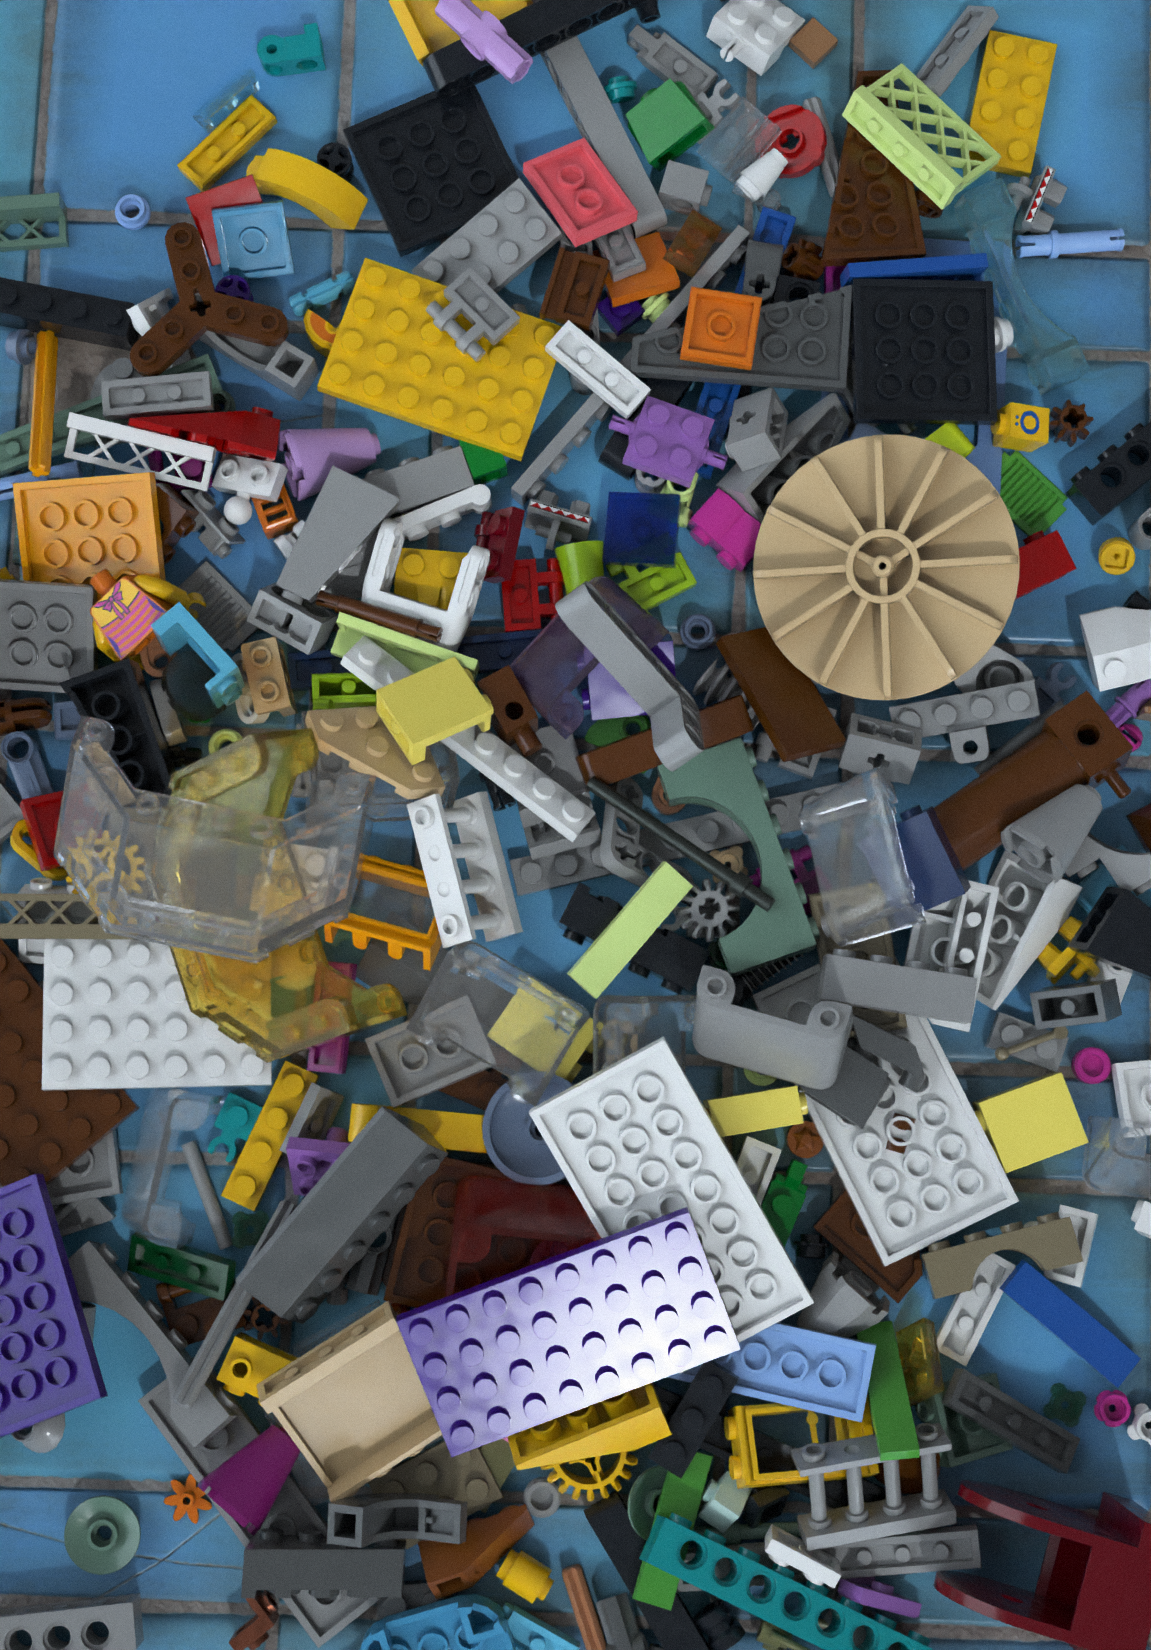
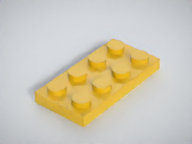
M989 30L969 120V126L1002 156L998 164L989 171L1029 178L1033 167L1057 44ZM969 151L971 160L983 162L986 160L978 152Z

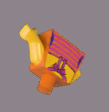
M103 569L90 580V584L102 597L90 608L97 648L115 663L129 658L139 663L141 670H144L140 652L156 638L151 624L178 602L195 619L199 617L198 612L189 607L193 603H199L206 607L204 597L201 594L192 592L187 595L185 590L174 584L145 574L138 576L128 575L117 581L107 569Z

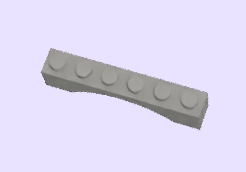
M88 1241L68 1258L80 1301L96 1303L114 1310L131 1321L147 1337L158 1354L167 1377L170 1393V1418L194 1448L203 1447L238 1416L232 1408L235 1405L234 1399L223 1387L217 1389L208 1377L191 1409L182 1408L173 1401V1396L193 1361V1358L185 1350L188 1346L187 1341L175 1328L170 1331L161 1320L165 1317L161 1308L151 1299L147 1302L138 1290L142 1286L136 1277L129 1271L124 1273L115 1263L119 1259L115 1251L105 1242L100 1244L99 1242Z

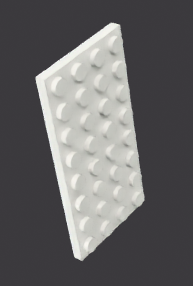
M895 956L896 965H900L899 962H898V960H897V958H896V956ZM820 964L754 994L752 999L758 1012L806 1025L812 1008L819 1002H823L817 1000L821 972ZM905 1015L908 1028L890 1032L910 1041L916 1046L925 1075V1080L918 1093L898 1083L904 1071L903 1069L873 1055L875 1059L872 1063L889 1073L890 1085L863 1129H857L805 1094L808 1114L885 1267L1019 1202L927 1018ZM849 1038L847 1047L854 1050L858 1046L855 1038ZM894 1112L916 1119L915 1124L904 1116L893 1118ZM898 1120L906 1121L910 1125L911 1130L898 1129L893 1123ZM892 1137L903 1139L905 1142H897ZM889 1140L896 1146L907 1145L904 1154L886 1149L887 1141Z
M664 1036L530 1109L529 1114L601 1239L682 1208H688L738 1343L814 1303L812 1295Z

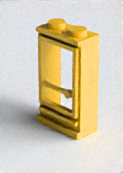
M868 1397L866 1398L862 1423L834 1416L837 1441L873 1435ZM780 1403L739 1405L728 1410V1417L724 1418V1432L726 1439L731 1440L733 1456H729V1473L731 1479L736 1480L737 1489L809 1483L808 1476L800 1477L798 1470L759 1474L752 1417L808 1412L806 1422L810 1425L812 1443H818L816 1428L818 1416L814 1411ZM878 1464L861 1466L862 1478L878 1474ZM846 1469L824 1473V1481L847 1479Z

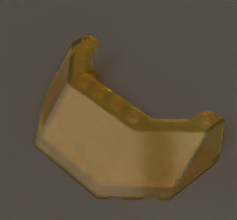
M312 728L253 733L172 773L168 785L172 789L167 808L161 809L154 833L158 837L153 855L147 857L144 868L190 1011L199 1018L207 1017L219 1026L218 1030L236 1043H245L257 1051L256 1056L266 1063L408 1015L399 990L392 984L383 983L366 989L328 964L282 825L296 777L311 770L319 758V749Z

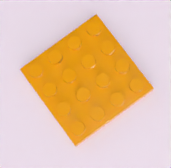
M155 472L12 483L23 580L91 585L90 580L101 570L107 569L117 581L124 576H138L141 574L166 581ZM97 592V601H98V600L101 599L102 597H101V595Z

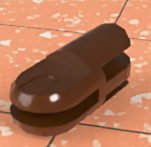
M43 698L1 699L0 736H6L11 732H21L47 726L52 720V714L50 713L52 710L51 704Z

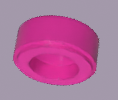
M1083 1048L1072 1059L1073 1074L1083 1083L1098 1084L1104 1081L1110 1074V1058L1099 1048Z

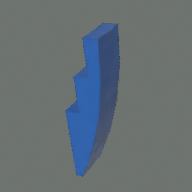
M1022 1259L999 1288L1047 1331L1055 1335L1076 1355L1091 1365L1117 1388L1141 1359L1025 1260Z

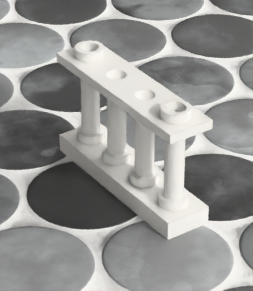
M487 791L477 792L452 801V808L443 809L440 794H433L407 804L443 948H449L477 939L475 930L483 929L486 942L496 941L523 932ZM447 823H456L461 844H452ZM465 858L470 879H461L456 859ZM474 893L479 915L471 916L465 894Z

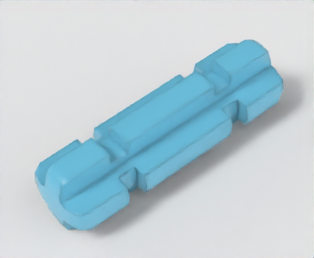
M344 271L336 275L337 279L335 280L329 278L305 289L307 293L303 295L299 292L290 296L289 304L294 314L301 316L312 306L316 309L340 298L339 294L342 292L344 295L352 292L356 283L352 274L349 271Z

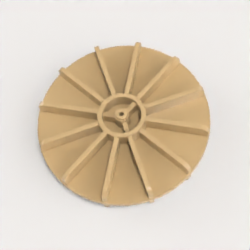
M897 434L866 436L843 442L814 456L800 467L786 481L769 505L760 526L753 558V580L758 608L769 634L781 652L796 668L822 686L841 694L869 700H898L924 695L942 688L969 671L985 656L1003 631L1015 602L1020 572L1019 547L1014 524L1005 503L989 479L967 459L945 446L922 438Z

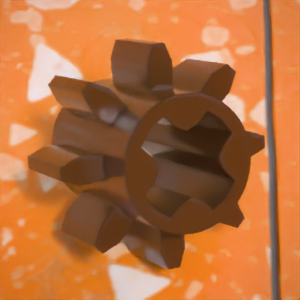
M802 238L798 244L791 243L782 254L781 265L787 269L784 275L811 281L817 280L824 270V267H820L822 257L819 256L823 248Z
M1069 399L1064 403L1062 410L1058 407L1052 409L1050 416L1055 420L1049 422V431H1053L1055 436L1054 443L1064 441L1067 442L1069 447H1072L1076 443L1077 437L1082 440L1087 438L1090 432L1084 427L1090 425L1094 419L1087 416L1084 411V403L1080 406L1072 405Z
M252 1296L253 1307L251 1309L246 1308L243 1313L246 1316H250L251 1321L244 1325L245 1331L255 1327L258 1330L257 1339L260 1341L263 1338L264 1332L271 1331L272 1335L277 1338L278 1332L275 1328L279 1323L288 1324V1320L272 1313L270 1316L272 1322L265 1325L263 1321L256 1323L255 1320L259 1317L257 1310L262 1307L266 1311H270V1309Z

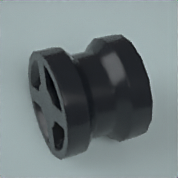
M331 142L319 150L317 164L327 168L349 183L354 175V165L349 149L338 142Z

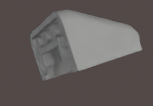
M703 964L697 982L692 1034L693 1045L700 1055L812 1089L824 1090L835 1083L853 1026V1006L827 1000L819 1002L812 1008L807 1024L803 1025L732 1004L736 988L733 978L729 973L721 969Z

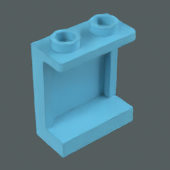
M180 602L151 624L160 646L170 657L185 644H188L215 673V676L205 684V688L217 709L223 704L226 706L231 705L242 695L243 691L241 689L245 687L238 666Z

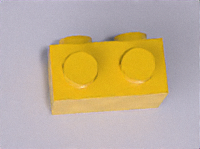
M240 1332L234 1337L216 1380L223 1382V1389L234 1395L243 1397L245 1393L259 1398L257 1384L299 1357Z

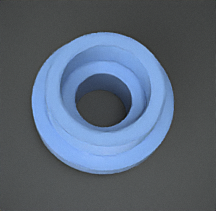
M128 194L120 198L116 204L115 216L122 227L128 230H138L148 223L151 210L143 197ZM131 210L139 211L137 216L133 218L128 217V213Z

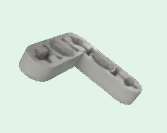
M625 778L610 786L642 808L643 793L640 786L633 779ZM605 801L600 859L607 870L641 887L649 878L642 867V862L647 864L653 873L663 861H666L690 884L694 883L692 876L686 869L640 846V825ZM616 818L623 821L627 828V833L620 829Z

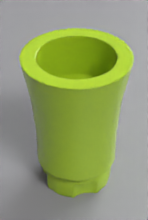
M582 541L566 544L554 549L561 568L566 594H569L582 583L588 581L607 600L603 567V541Z

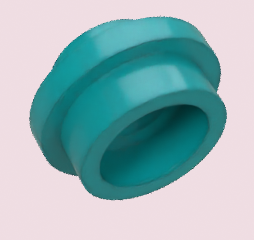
M617 76L608 80L609 85L603 87L611 104H617L635 99L637 82L629 81V76Z

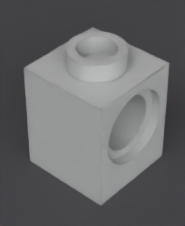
M668 160L658 195L663 208L697 218L700 207H707L713 186L707 184L709 171Z

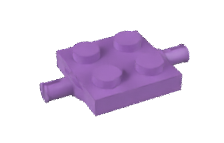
M648 395L641 413L634 419V422L613 414L609 424V430L628 435V447L622 464L688 488L691 486L696 471L703 463L724 470L728 455L726 456L708 449L709 435L714 425V419Z

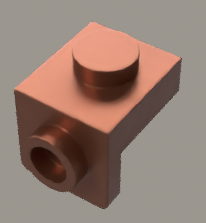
M256 1590L255 1598H246V1601L256 1615L232 1635L228 1643L234 1650H244L247 1647L250 1650H255L269 1638V1634L266 1631L275 1625L279 1614L276 1612L278 1605L268 1591L261 1592V1590Z

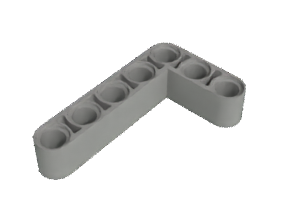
M585 581L555 604V608L562 621L650 716L654 750L664 766L674 772L705 750L700 713L695 700L591 583Z

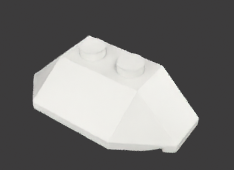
M968 880L971 887L965 894L914 916L904 966L907 967L908 961L929 963L931 971L944 972L945 967L966 969L968 977L977 978L973 1006L974 1012L999 887ZM928 1018L931 1024L970 1032L971 1023L961 1024Z

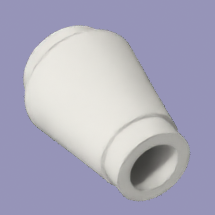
M773 148L741 171V177L736 181V184L752 201L756 202L760 197L765 198L784 167L788 164V161L777 149Z

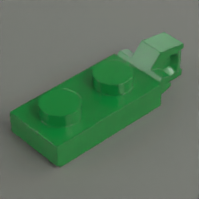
M791 1159L785 1176L776 1173L774 1180L770 1181L760 1205L784 1248L804 1203L805 1193L808 1188L807 1185L801 1183L808 1165L795 1159Z

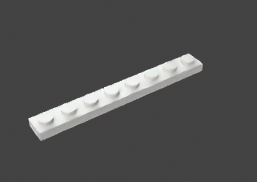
M365 635L343 656L340 662L343 667L375 691L415 674ZM475 725L441 740L443 744L572 843L596 814V812L489 730L482 732L479 726Z

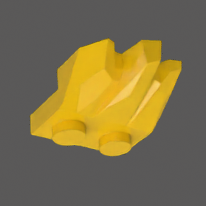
M402 548L395 572L394 594L448 610L462 559L468 553Z

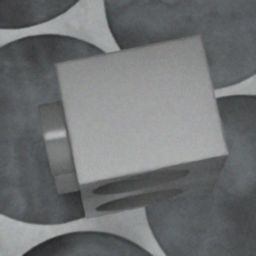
M277 582L259 589L246 621L276 636L278 639L307 655L325 647L338 615L316 605L314 602L310 603L303 600L302 604L298 605L291 600L283 598L281 595L284 590L276 585Z

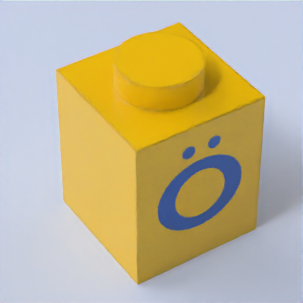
M1010 402L997 410L998 421L994 425H990L993 434V446L1031 453L1048 444L1050 409Z

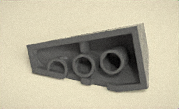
M393 912L385 921V923L421 932ZM373 938L356 972L357 978L383 996L432 1010L468 995L479 1023L491 1027L494 1026L514 997L442 946L439 949L431 971L423 969V952L406 947L401 959H393L388 955L387 942Z

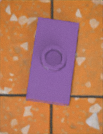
M840 1579L837 1591L840 1593L839 1595L862 1605L912 1618L919 1617L922 1606L919 1602L893 1593V1586L880 1581L872 1580L871 1586Z

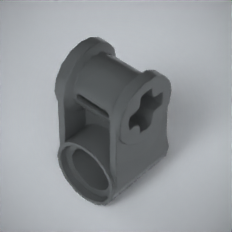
M748 240L743 271L745 276L742 294L762 297L761 306L772 304L784 245ZM755 289L762 290V294L755 293Z

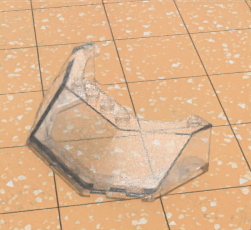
M82 715L70 746L53 853L59 865L64 867L72 879L73 886L86 905L89 904L98 917V922L105 933L256 964L268 958L270 952L286 944L292 946L314 935L316 929L332 921L336 924L348 918L373 830L377 776L359 772L345 773L337 779L331 798L287 819L135 789L110 755L115 740L112 725L105 720Z

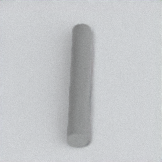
M196 1141L181 1145L219 1249L222 1250L234 1245Z

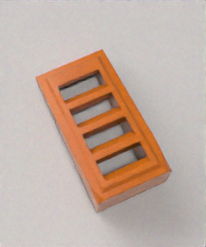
M284 483L278 499L282 498L283 500L281 504L264 510L262 505L272 501L251 498L268 540L293 531V526L299 522ZM284 510L287 511L288 515L268 522V516Z

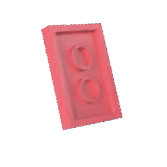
M585 138L523 163V174L575 248L637 221L638 211Z

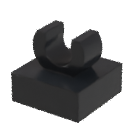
M784 1485L752 1488L746 1501L748 1505L743 1515L749 1527L753 1529L780 1516L789 1497V1491Z

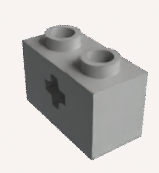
M773 387L734 400L732 416L729 418L730 427L728 438L725 440V448L730 459H735L742 472L779 460L782 457L788 412Z
M851 713L844 735L847 741L840 749L838 768L846 769L856 774L863 773L883 778L889 782L909 785L921 753L922 730Z

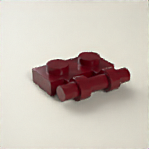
M511 506L496 510L495 513L482 512L481 522L476 525L474 537L477 538L476 546L489 549L490 559L484 581L494 584L511 580L525 510Z

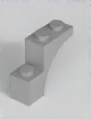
M1089 832L1065 872L1068 878L1077 873L1081 879L1099 868L1096 860L1100 858L1119 888L1128 889L1130 892L1133 891L1138 896L1151 888V852L1135 853L1116 849L1100 841Z

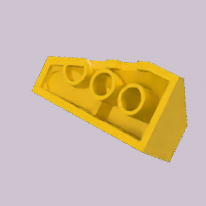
M649 1383L510 1435L507 1438L517 1470L636 1450L671 1436L672 1433L654 1385Z

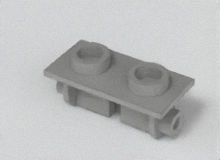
M198 489L181 491L185 498L199 512L195 518L196 526L192 532H197L202 525L206 527L198 538L213 556H219L221 559H224L232 552L229 545L244 544L246 542L238 533V526L230 523L216 509L215 500L207 492Z

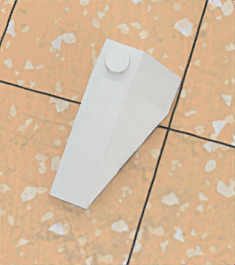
M1113 606L1079 615L1092 682L1100 692L1151 679V609Z
M1006 850L989 881V885L999 887V893L976 1000L993 1010L998 1009L1065 923L1083 887L1064 877L1057 883L1053 880L1050 884L1034 879L1017 865L1021 858L1013 852L1008 854Z

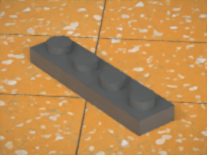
M955 1368L942 1404L1058 1473H1068L1080 1438L967 1370Z

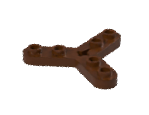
M181 222L172 225L167 230L165 245L180 301L131 348L130 361L137 373L144 377L162 374L207 331L264 346L274 347L286 340L289 334V325L286 316L281 310L216 292L204 244L196 227L192 224ZM196 293L200 294L205 306H211L205 309L206 315L199 316L197 311L192 312V310L197 309Z

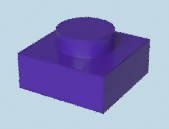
M609 297L602 300L597 307L599 315L617 337L641 320V316L645 312L638 301L613 308Z

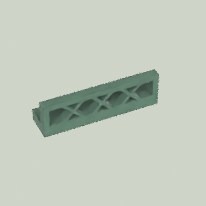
M59 192L0 197V240H2L0 241V252L69 247L67 206ZM58 221L59 237L44 238L37 232L45 222ZM11 224H21L26 229V232L18 240H8L2 235Z

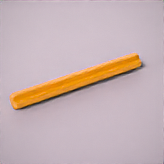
M51 330L46 332L40 331L36 339L28 464L29 470L32 471V475L35 477L47 476L51 471L58 338Z

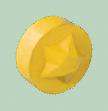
M1113 537L1103 542L1098 550V560L1101 568L1112 575H1120L1129 571L1135 562V552L1132 544L1127 539L1121 537Z

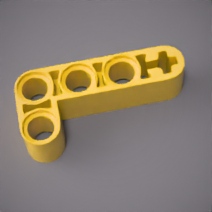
M351 1104L348 1142H352L382 1105ZM383 1106L424 1125L445 1150L487 1153L482 1134L484 1115L404 1107L394 1109L392 1106Z

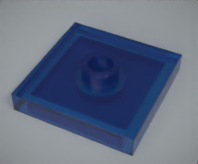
M609 492L603 550L604 565L675 568L681 496L678 494Z

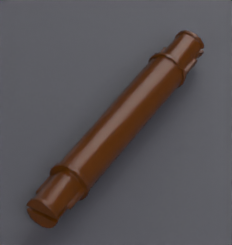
M320 590L316 598L318 599L316 605L333 609L337 614L342 612L413 636L414 638L423 637L438 643L442 637V627L424 623L423 619H417L375 606L343 594L337 596Z

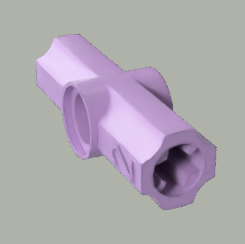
M439 0L434 9L436 15L460 36L462 43L474 57L480 61L485 59L511 84L523 79L528 73L533 59L507 35L506 29L489 11L482 12L470 0Z

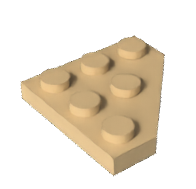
M376 706L308 710L305 723L317 750L328 756L331 752L350 761L348 767L373 781L378 777L395 786V793L407 800L425 798L433 794H440V797L442 796L445 784L429 747H426L425 760L411 765L376 712Z

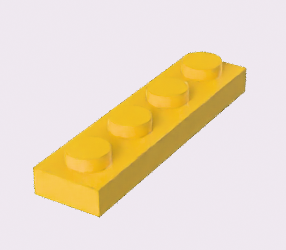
M285 1060L221 1194L222 1197L252 1211L257 1210L284 1153L280 1151L283 1141L311 1083L317 1084L319 1075Z

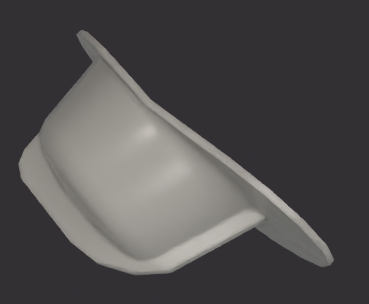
M993 645L977 664L954 680L958 689L966 693L1034 680L1035 682L1031 670L1022 661L998 646Z

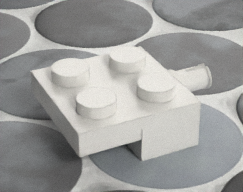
M730 0L714 15L706 37L722 48L720 56L722 59L727 56L726 62L732 61L735 57L762 76L779 59L783 48L789 43V40L802 29L805 19L778 0Z

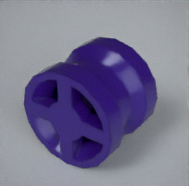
M238 275L223 277L215 288L217 293L254 302L249 284Z

